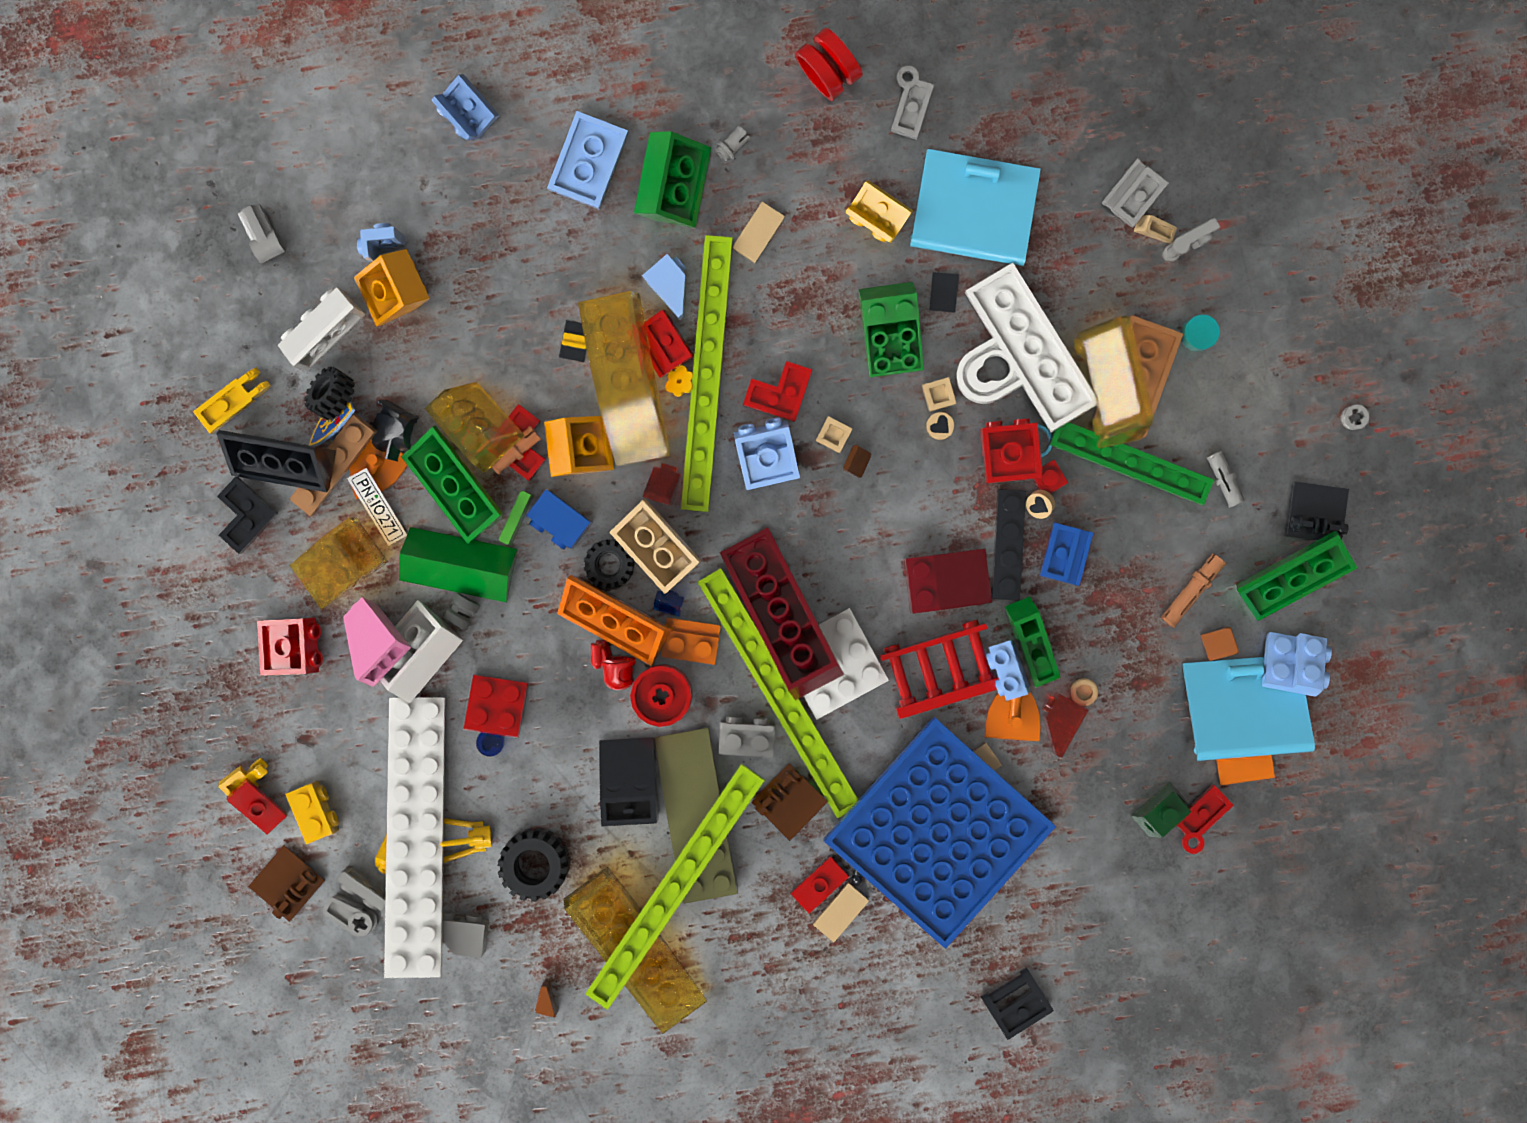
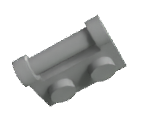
M1216 218L1178 237L1172 244L1165 247L1162 252L1164 260L1173 262L1180 255L1185 254L1190 246L1195 250L1215 238L1213 232L1220 228Z

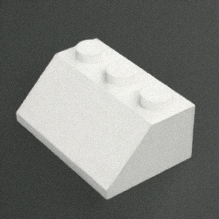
M337 287L334 290H328L321 297V303L315 309L307 310L301 317L302 322L295 329L292 327L281 336L282 341L278 344V347L294 367L308 372L366 315L344 291Z
M419 600L415 602L395 626L411 649L380 680L389 692L408 703H411L416 695L420 693L422 688L463 641L445 621Z

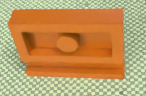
M666 618V625L671 627L672 631L662 647L661 657L716 664L721 625Z

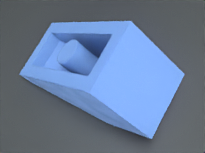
M666 254L644 273L642 277L673 314L681 320L684 317L687 278L683 272L686 270V267L676 256L671 259Z

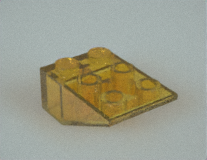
M349 517L325 534L289 566L319 608L323 610L387 564L388 560L358 518Z

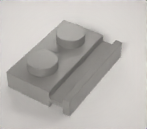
M1138 158L1102 202L1104 206L1106 205L1115 215L1131 228L1136 225L1169 184L1151 168L1141 163V160Z

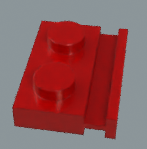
M666 310L659 311L642 323L641 326L631 331V334L659 378L665 377L666 374L694 357V354Z

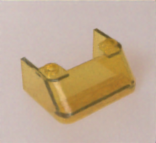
M1125 315L1115 317L1078 332L1073 343L1076 354L1082 355V358L1086 359L1098 407L1097 418L1093 419L1094 432L1096 435H1100V439L1097 442L1098 448L1141 440L1153 424L1152 408L1129 316Z

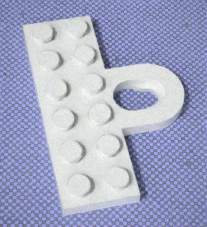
M1014 263L965 291L966 296L992 336V339L967 353L959 363L957 384L965 397L976 403L988 404L1003 398L1023 386L1050 432L1055 431L1099 405V400ZM999 356L1008 362L1010 372L1005 379L1000 381L991 380L987 383L980 382L977 379V371L983 367L986 359Z

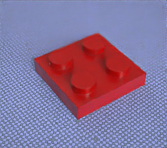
M473 675L463 729L519 738L528 683Z

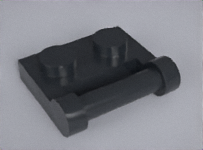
M1027 967L1020 971L1021 974L992 993L988 994L986 992L980 996L1007 1040L1054 1011ZM1028 984L1031 989L1030 991L998 1010L995 1003Z

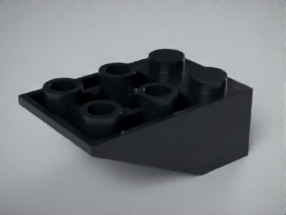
M654 737L599 740L601 827L657 824L659 811Z

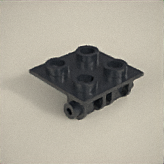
M1294 482L1287 536L1319 540L1337 531L1342 540L1343 535H1347L1349 529L1348 524H1344L1349 489Z

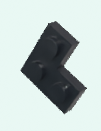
M236 476L217 496L237 515L218 536L238 554H242L278 515L271 506L243 480Z

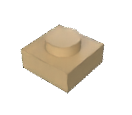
M949 377L922 385L929 412L956 404Z
M828 416L816 442L840 454L852 428Z

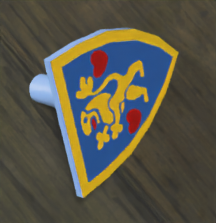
M351 401L345 404L347 408L345 410L341 409V414L338 417L335 415L333 420L319 419L309 445L318 446L329 438L332 441L335 439L355 411Z

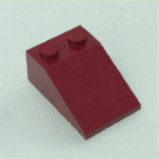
M985 548L904 558L910 613L915 614L992 603Z

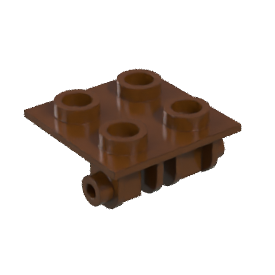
M789 763L751 803L759 814L764 815L791 841L828 801Z
M283 845L248 887L274 909L272 914L276 918L281 919L284 917L290 922L325 882V879Z

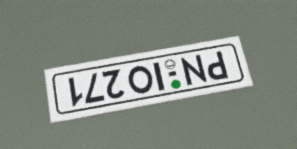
M367 468L347 478L388 546L407 536Z

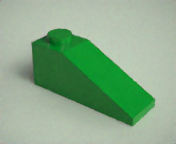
M1029 596L1004 606L1035 688L1061 678L1040 612L1031 597Z

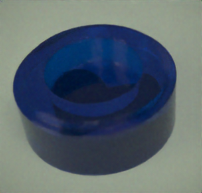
M480 733L476 740L478 751L488 757L499 754L505 745L504 736Z

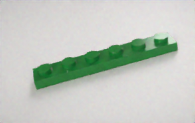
M1070 422L1056 429L1049 442V445L1201 506L1205 504L1214 479Z

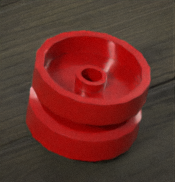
M825 27L814 36L815 47L806 43L794 55L812 84L823 96L833 101L843 93V83L853 85L863 76L857 60L843 41L833 31Z
M668 664L653 665L643 671L633 683L630 694L631 704L637 716L647 724L657 727L673 725L683 718L691 706L693 697L691 682L686 674L676 666ZM660 689H662V692L667 691L668 696L663 700L657 696Z

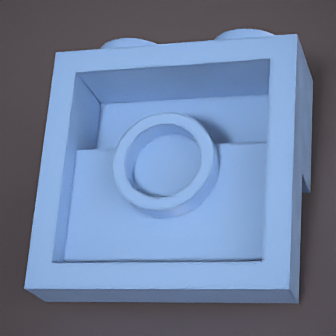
M772 418L765 421L764 426L756 428L754 424H745L738 428V432H734L746 490L800 478L787 420L782 421L781 418Z
M1269 632L1266 635L1262 687L1314 697L1318 696L1328 687L1330 681V673L1325 672V663H1329L1332 655V648L1327 646V638L1302 633L1295 637Z
M1014 639L989 647L990 653L986 654L991 670L996 669L999 679L995 680L999 695H1005L1006 701L1029 694L1031 689Z

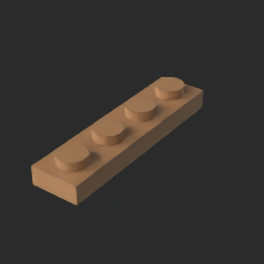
M353 414L327 448L336 450L328 492L297 488L289 500L310 517L315 515L377 433V430L359 415Z

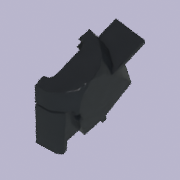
M379 400L378 404L383 406L380 413H377L374 422H370V425H373L372 427L377 430L372 438V444L377 450L386 452L385 459L398 462L400 451L411 449L412 444L410 440L418 417L408 413V411L389 400Z

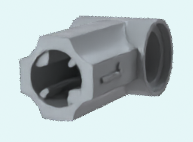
M260 204L250 205L238 213L251 240L249 241L251 250L261 264L286 252L282 239L276 230L272 228Z

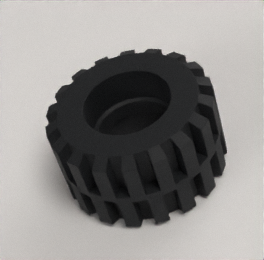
M531 828L525 829L524 832H519L510 839L502 849L497 865L500 866L498 875L499 878H503L502 885L504 888L508 887L511 890L509 893L512 896L517 894L520 896V900L523 901L527 898L531 899V902H536L540 898L544 900L549 898L551 894L556 893L569 873L570 857L567 856V846L562 845L563 840L560 837L556 838L553 836L554 832L550 830L544 832L543 828H536V830ZM538 850L547 857L550 870L544 878L532 879L521 871L519 857L524 851Z

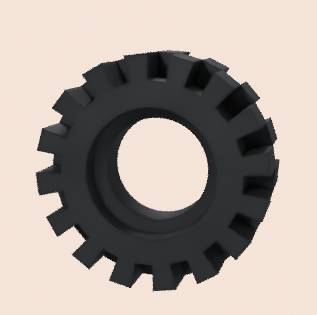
M329 366L327 369L321 370V375L318 373L315 376V381L312 380L310 382L311 388H307L306 393L308 395L304 397V401H306L305 407L325 420H333L335 415L338 417L341 414V409L345 410L347 408L345 404L351 401L350 395L354 394V389L352 388L355 387L354 380L337 368Z
M616 540L596 542L587 551L586 557H584V571L587 573V578L594 585L603 589H613L622 586L629 581L634 572L635 562L633 558ZM608 553L616 555L620 561L619 570L613 575H606L599 568L600 558Z

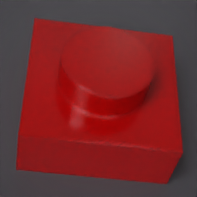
M1054 459L1042 466L1043 478L1033 479L1039 490H1045L1050 494L1068 483Z

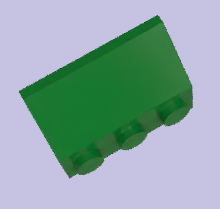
M672 131L650 132L634 214L655 221L696 228L712 147Z

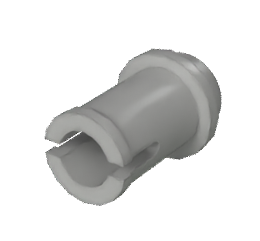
M738 126L723 142L719 141L717 143L718 147L715 151L724 161L733 160L734 154L751 138L749 135H746L747 132L742 127Z

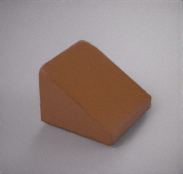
M1225 626L1200 635L1209 661L1239 653L1231 627Z
M545 980L540 988L535 1011L538 1014L556 1017L558 1013L557 1004L550 981Z

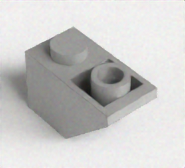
M443 910L442 941L454 955L482 958L486 952L489 920L482 919V915L466 914V917L455 916L453 911Z

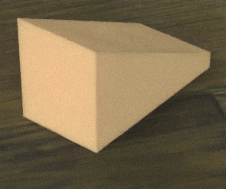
M1143 215L1134 228V232L1172 244L1177 227L1152 215Z

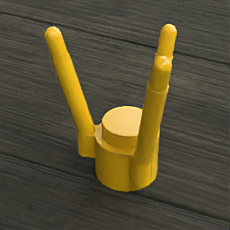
M444 818V824L473 828V830H468L467 838L442 841L440 843L442 847L469 844L472 847L445 856L443 863L476 852H484L486 848L492 847L491 826H484V821L471 822Z

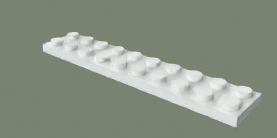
M445 697L414 698L411 703L401 698H389L384 978L442 977L444 847L440 846V843L444 841Z

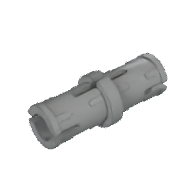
M1222 450L1207 457V460L1217 478L1215 483L1217 486L1220 485L1230 508L1246 500L1235 480L1237 475L1235 472L1232 473Z

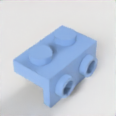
M389 223L374 224V229L360 230L361 238L357 239L359 255H363V258L369 263L379 257L378 249L406 247L404 235L394 226L391 227Z

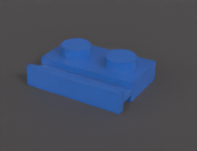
M1053 523L1039 576L1080 586L1093 532Z

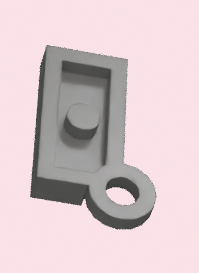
M904 66L897 73V82L904 90L891 132L917 140L934 85L919 80L918 71L914 67ZM904 73H911L913 75L912 81H904Z

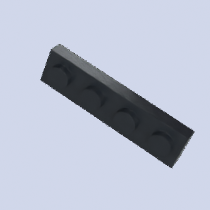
M997 490L992 599L1020 600L1026 491Z

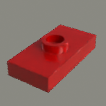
M247 778L227 796V801L267 835L287 817L285 810Z
M830 855L795 887L790 894L810 914L846 881L849 875Z

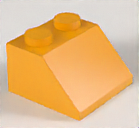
M407 249L380 255L354 277L376 327L416 310L430 299Z
M608 416L566 417L544 422L551 477L614 470Z

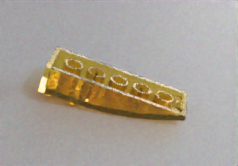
M626 291L578 302L594 387L616 466L670 456L649 341L644 324L645 320L640 294Z
M608 866L563 899L564 910L605 962L608 961L642 911ZM660 934L625 984L627 990L662 1034L707 1002V999Z

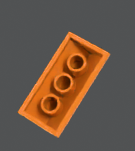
M569 575L557 614L652 666L672 628L578 576Z

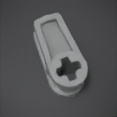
M339 893L331 897L323 909L324 915L357 937L369 934V932L377 927L379 922L378 915L373 909ZM362 917H364V918L366 919V920H365V924H366L365 927H362V926H361L362 921H361L360 918H362Z

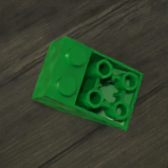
M907 282L858 289L869 377L924 370L918 298L914 283Z

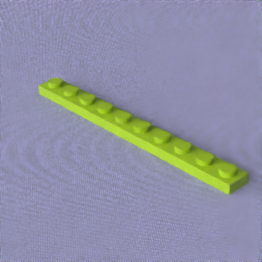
M705 235L681 510L709 512L733 237Z
M722 568L698 581V584L838 819L845 815L859 799L799 699L794 700L789 693L757 627Z
M743 763L740 765L585 995L608 1010L764 782L765 779Z

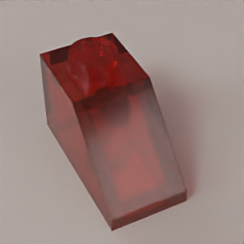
M661 463L660 468L654 466L642 497L673 506L682 476L676 473L677 467Z
M1055 692L1054 696L1049 695L1042 707V710L1045 711L1042 716L1052 752L1062 758L1089 710Z

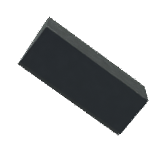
M218 430L216 433L231 476L326 493L330 489L336 450Z

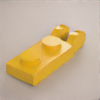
M257 367L251 369L239 379L235 378L193 411L210 434L223 427L255 402L256 398L271 388L268 381L258 384L250 392L245 388L244 385L255 380L261 373Z

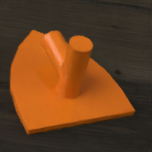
M371 439L350 467V476L367 468L382 492L399 479L408 465L401 457L403 455L402 452L399 454L398 462L385 459L386 452L377 450L373 446ZM353 489L355 499H359V497Z
M1031 692L1006 701L1005 695L1000 696L997 693L988 710L985 738L1040 741V713Z

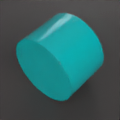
M1197 315L1186 321L1182 326L1180 333H1183L1181 341L1191 351H1204L1218 341L1220 336L1219 325L1211 316Z

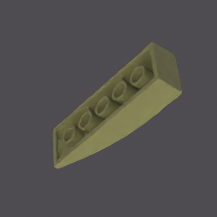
M708 727L654 737L675 861L721 795ZM728 835L683 899V904L738 894V884Z

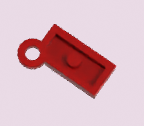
M1214 784L1190 805L1192 812L1177 825L1185 834L1182 838V847L1188 853L1197 854L1202 851L1205 844L1202 835L1234 806ZM1191 838L1198 840V844L1194 848L1188 845V841Z

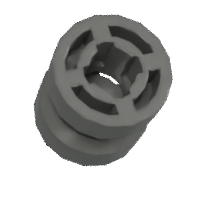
M456 593L452 599V607L446 610L443 618L467 630L471 624L470 618L472 614L477 613L480 605L472 599Z

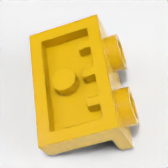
M318 780L285 794L306 845L339 831L337 827L339 825L338 816L334 810H330L327 800H329L327 790L324 785L319 784Z

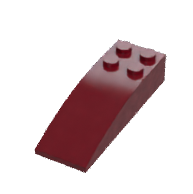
M767 527L720 552L794 700L843 676L844 673L769 528Z

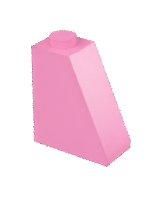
M362 597L353 604L343 618L354 676L358 681L374 687L411 647L381 608Z

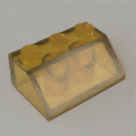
M477 382L445 389L424 408L465 457L483 473L492 467L524 436L521 430Z

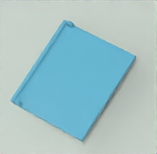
M927 149L910 246L1024 266L1041 169Z
M1264 657L1183 663L1182 665L1195 741L1194 752L1197 754V761L1314 751L1315 742L1306 695L1262 687Z

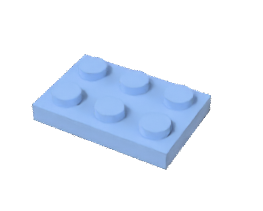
M576 111L547 189L600 210L628 137V130Z

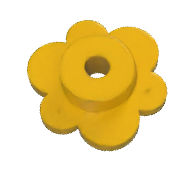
M680 365L675 369V372H669V380L665 384V389L676 397H680L683 392L689 393L693 388L691 382L693 373L688 371L685 366Z

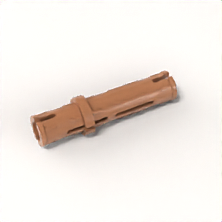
M1212 553L1198 572L1195 571L1192 574L1193 578L1160 618L1175 628L1206 588L1210 589L1213 585L1211 582L1223 569L1226 562Z

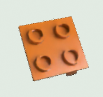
M1272 755L1216 759L1220 785L1275 778Z

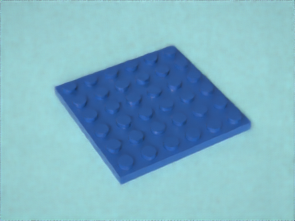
M933 717L824 837L823 841L946 949L1056 826L939 720Z

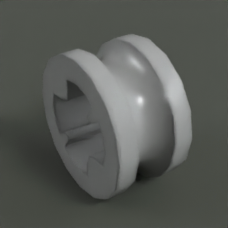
M1362 405L1348 406L1341 414L1343 426L1350 430L1361 429L1369 421V412ZM1352 410H1355V414L1360 413L1361 418L1357 420L1358 425H1354L1355 421L1350 422L1349 416L1353 415Z

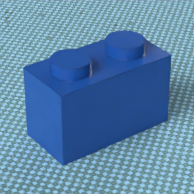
M548 489L543 492L526 515L532 519L529 523L532 527L541 533L544 530L553 535L551 541L563 550L566 547L573 549L593 523Z

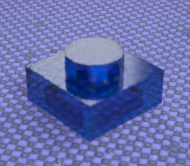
M657 590L653 610L680 617L684 597L671 590L666 594L663 591Z

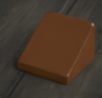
M856 444L853 445L842 468L844 469L843 471L861 478L869 463L871 453Z

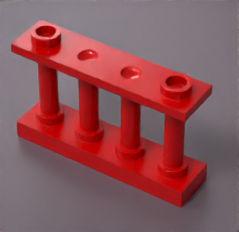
M977 619L963 623V629L901 648L899 643L883 648L884 653L879 654L880 660H890L902 699L899 700L900 705L895 706L899 719L997 690L995 680H998L999 677L998 675L995 676L994 672L990 670L979 631L988 629L986 623L979 624ZM966 635L969 636L980 676H978L979 681L971 684L968 683V680L964 679L953 639ZM940 643L943 645L954 684H952L953 689L942 692L941 688H938L926 647ZM916 651L928 690L926 692L927 697L918 700L911 694L900 655Z

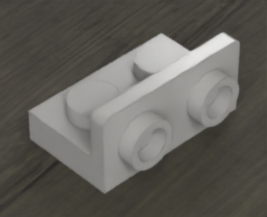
M727 716L726 721L720 722V755L773 758L775 724H770V719L754 718L753 723L742 722L743 717Z

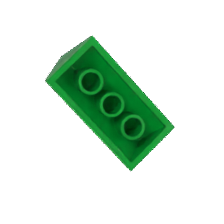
M436 425L430 428L410 450L401 456L467 544L502 520L503 513Z
M410 527L399 553V581L507 603L518 549L476 540L467 544L462 537Z
M1334 531L1237 583L1236 587L1256 620L1260 621L1356 570L1358 567L1337 531Z

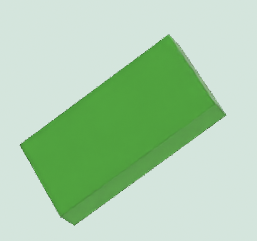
M520 491L499 537L500 542L512 545L534 495L526 491Z

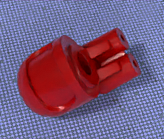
M596 640V643H592L591 665L594 669H601V666L603 667V680L606 686L612 690H625L629 688L634 682L633 665L636 664V657L612 656L610 647L607 646V641Z

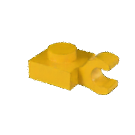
M259 758L247 771L239 766L219 781L218 787L227 796L246 778L258 787L259 784L256 781L268 773L266 768L269 765L262 758Z

